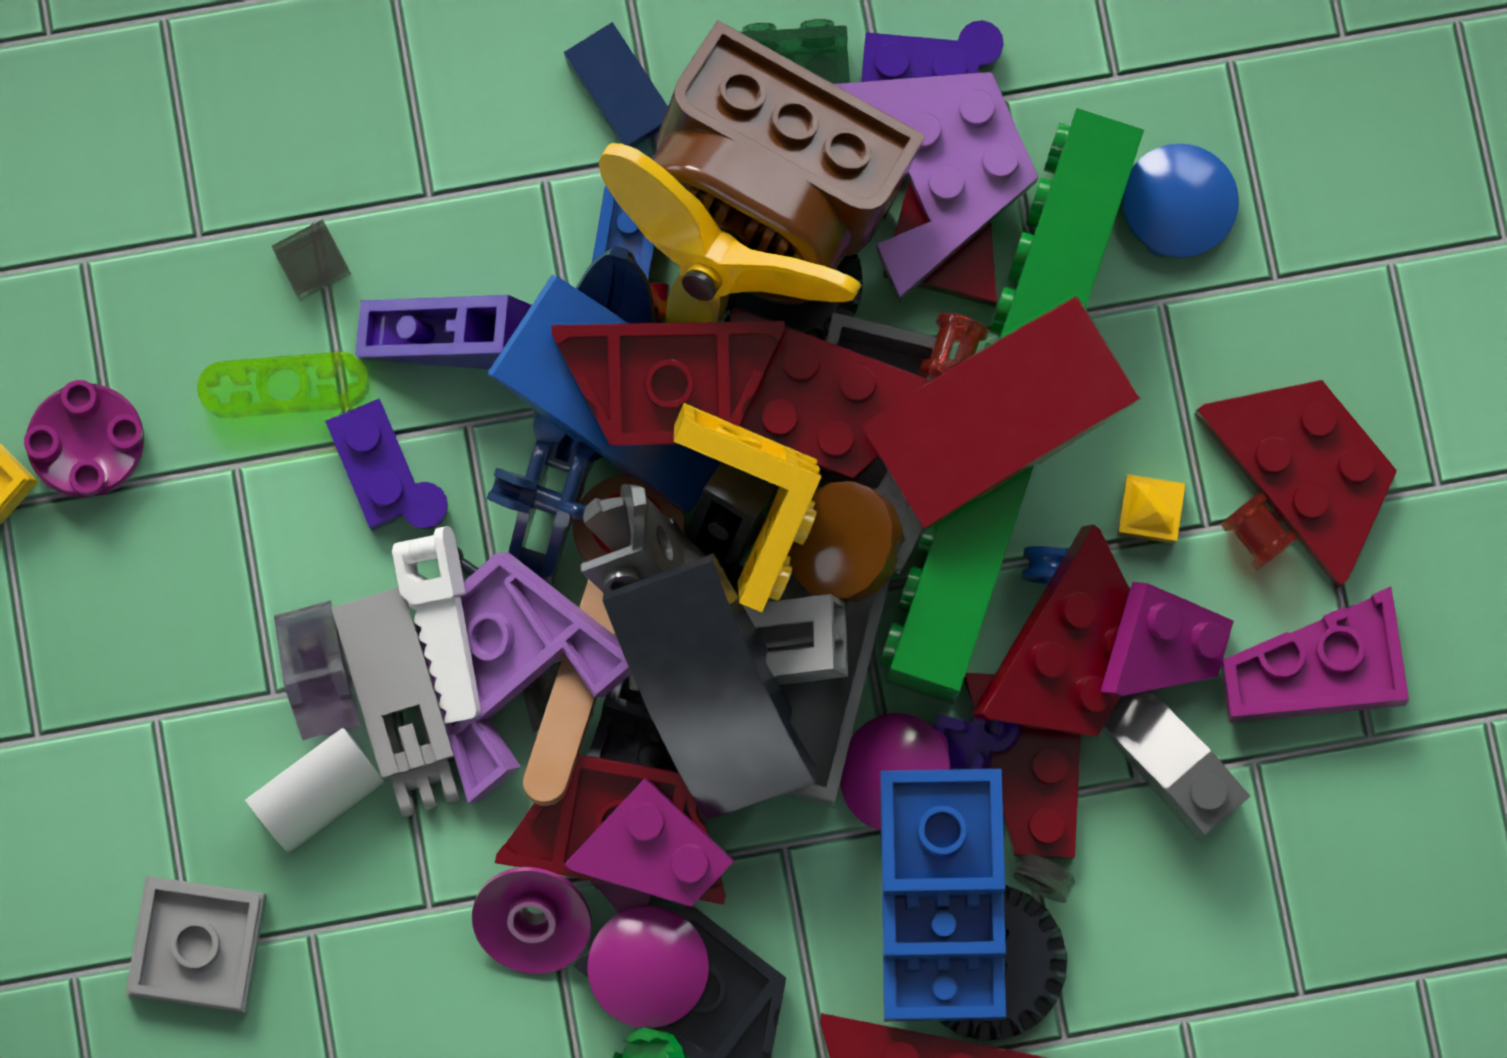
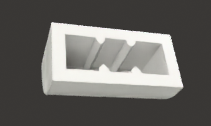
M341 728L245 799V801L282 848L290 853L385 781L352 736L344 728Z

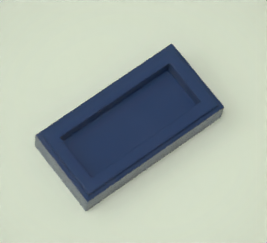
M613 22L564 51L566 61L621 144L633 148L659 132L668 105Z

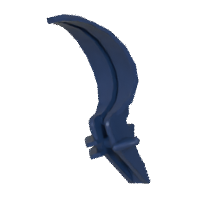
M615 245L612 249L596 258L583 274L576 289L610 310L628 324L656 323L652 290L646 274L637 264L634 254L628 249ZM535 411L533 428L536 444L526 475L523 476L496 468L494 472L495 481L486 499L508 509L518 511L508 553L552 586L570 525L573 519L584 521L583 514L586 505L579 502L594 461L602 458V456L584 442L570 438ZM549 467L568 473L563 493L545 487ZM536 510L556 516L546 554L525 548Z

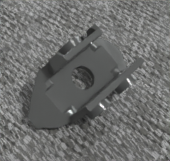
M623 484L620 497L605 500L595 498L585 507L583 514L584 524L612 551V553L580 564L581 572L603 593L706 556L681 531L674 518L668 519L646 497L644 487ZM660 544H662V546H663L664 554H663V552H662V550H661V548H660Z

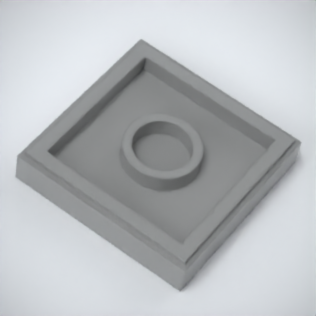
M146 876L125 995L247 1013L267 894Z

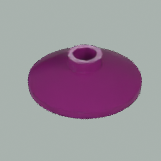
M514 868L494 876L481 888L472 909L473 931L483 950L501 965L523 973H550L570 965L586 948L592 929L590 908L581 892L564 877L540 868ZM527 907L539 909L543 913H531L527 910Z

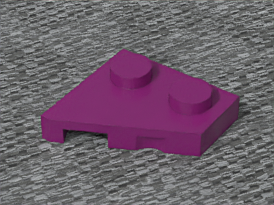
M1132 582L1100 692L1109 695L1125 696L1218 677L1234 620L1149 583Z
M644 778L571 856L565 865L571 871L692 907L728 869L734 860L651 781Z

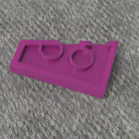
M1390 586L1374 593L1371 598L1344 609L1342 607L1328 613L1321 620L1289 633L1287 631L1223 659L1221 673L1228 723L1406 706L1409 701L1392 587Z

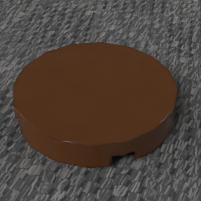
M853 481L829 483L815 491L812 497V501H815L813 510H816L817 514L804 544L801 545L793 541L788 552V556L791 557L790 565L794 577L809 593L817 596L832 594L845 603L859 602L877 592L893 574L899 559L894 556L897 551V541L902 543V526L895 507L881 492Z

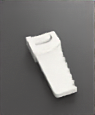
M449 526L437 528L434 531V535L395 543L392 554L400 595L408 601L410 608L417 611L414 623L422 627L419 639L427 644L424 656L432 661L429 673L436 677L434 690L442 694L439 706L447 711L444 723L477 718L481 713L461 601V596H464L466 592L453 530ZM438 559L441 577L427 579L418 573L417 563Z

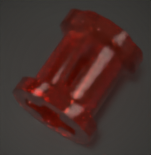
M940 312L935 322L939 327V331L929 359H924L921 362L920 372L933 380L976 353L979 342L987 339L989 334L988 328L968 317ZM955 341H958L959 346L955 358L951 360L949 355Z
M1262 492L1243 504L1220 524L1225 532L1232 531L1254 557L1252 566L1257 571L1299 538L1294 531L1286 532L1264 505L1267 498Z

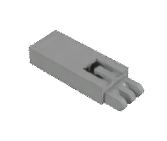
M399 587L332 607L335 623L381 778L384 781L391 780L402 817L415 814L414 803L408 791L418 788L425 810L437 808L431 784L440 781L442 782L444 797L448 803L459 801L460 796L449 762L455 760L414 623V616L408 601L400 595ZM415 706L426 745L419 746L415 727L411 723L398 727L405 750L401 752L390 714L394 712L400 713L407 708Z
M832 594L767 602L762 613L743 605L768 648L766 664L778 685L848 677L845 602ZM630 675V689L639 691L633 675Z

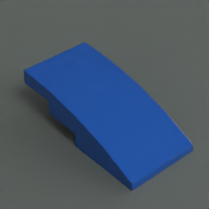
M551 275L487 374L570 438L584 442L624 474L636 477L675 508L690 513L701 496L704 486L721 461L683 445H609L552 337L551 325L628 323L560 277Z
M1002 769L880 771L884 1022L1005 1020L1004 956L1006 954Z

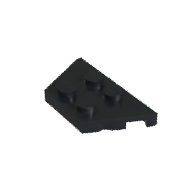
M686 906L675 911V913L685 918L697 930L704 942L709 962L708 981L698 1003L688 1014L674 1023L653 1029L674 1035L681 1045L683 1052L691 1058H771L786 977L694 906ZM589 954L579 958L573 965L587 977Z

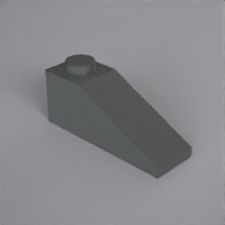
M1151 690L1120 697L1102 731L1196 840L1205 836L1251 797L1216 755Z

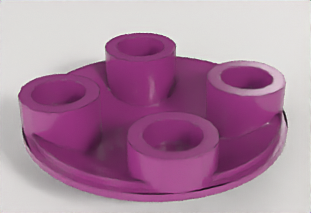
M75 380L51 394L38 406L24 436V446L33 470L48 487L67 496L89 498L113 491L133 474L142 457L144 430L136 409L122 394L103 385L91 384L85 380Z
M905 713L880 715L861 726L851 737L840 781L844 800L851 812L867 826L880 830V771L951 770L948 753L949 746L945 735L935 730L923 719Z
M637 907L616 915L598 932L589 952L588 978L595 998L612 1017L633 1027L658 1028L681 1019L698 1003L708 981V955L701 936L685 918L673 911L660 907Z

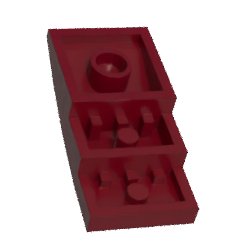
M1075 296L964 360L861 426L923 528H930L979 496H986L1034 464H1041L1140 401L1141 397L1082 302Z

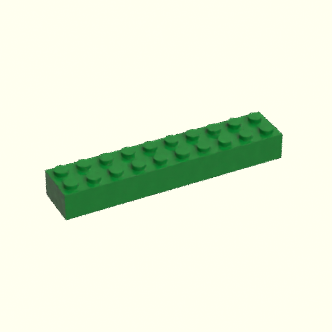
M1079 108L1075 110L1071 126L1059 122L1043 170L1054 174L1053 180L1044 177L1040 178L1026 221V225L1036 228L1034 235L1022 232L1008 279L1018 282L1016 290L1004 287L990 330L991 334L1000 336V339L1075 296L1080 299L1086 309L1144 129ZM986 342L984 349L990 346L991 343ZM1034 465L986 496H979L934 526L924 528L916 553L927 556L923 569L911 566L898 606L899 609L909 612L905 626L892 623L880 661V665L890 668L886 683L952 705L954 704L960 692Z

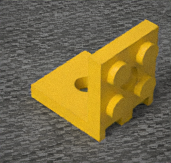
M684 403L674 425V442L779 486L738 580L739 603L762 613L768 598L779 601L792 571V567L789 566L791 557L788 556V552L793 541L803 545L814 523L817 511L813 510L815 501H812V497L821 479V475L818 474L819 466L816 465L818 461L815 458Z

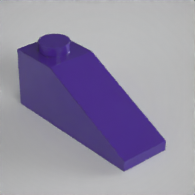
M510 295L361 300L355 358L369 361L490 369L532 305Z

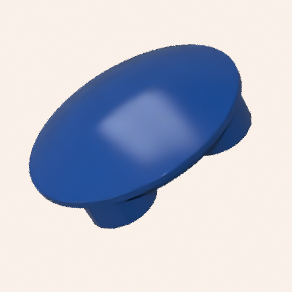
M1169 144L1150 151L1133 166L1122 197V205L1128 226L1150 253L1159 257H1192L1213 249L1228 235L1237 217L1239 196L1236 182L1230 170L1213 153L1190 144Z

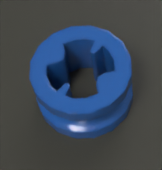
M1048 546L1025 547L1023 557L1029 560V566L1022 570L1021 578L1030 582L1048 584L1068 549Z

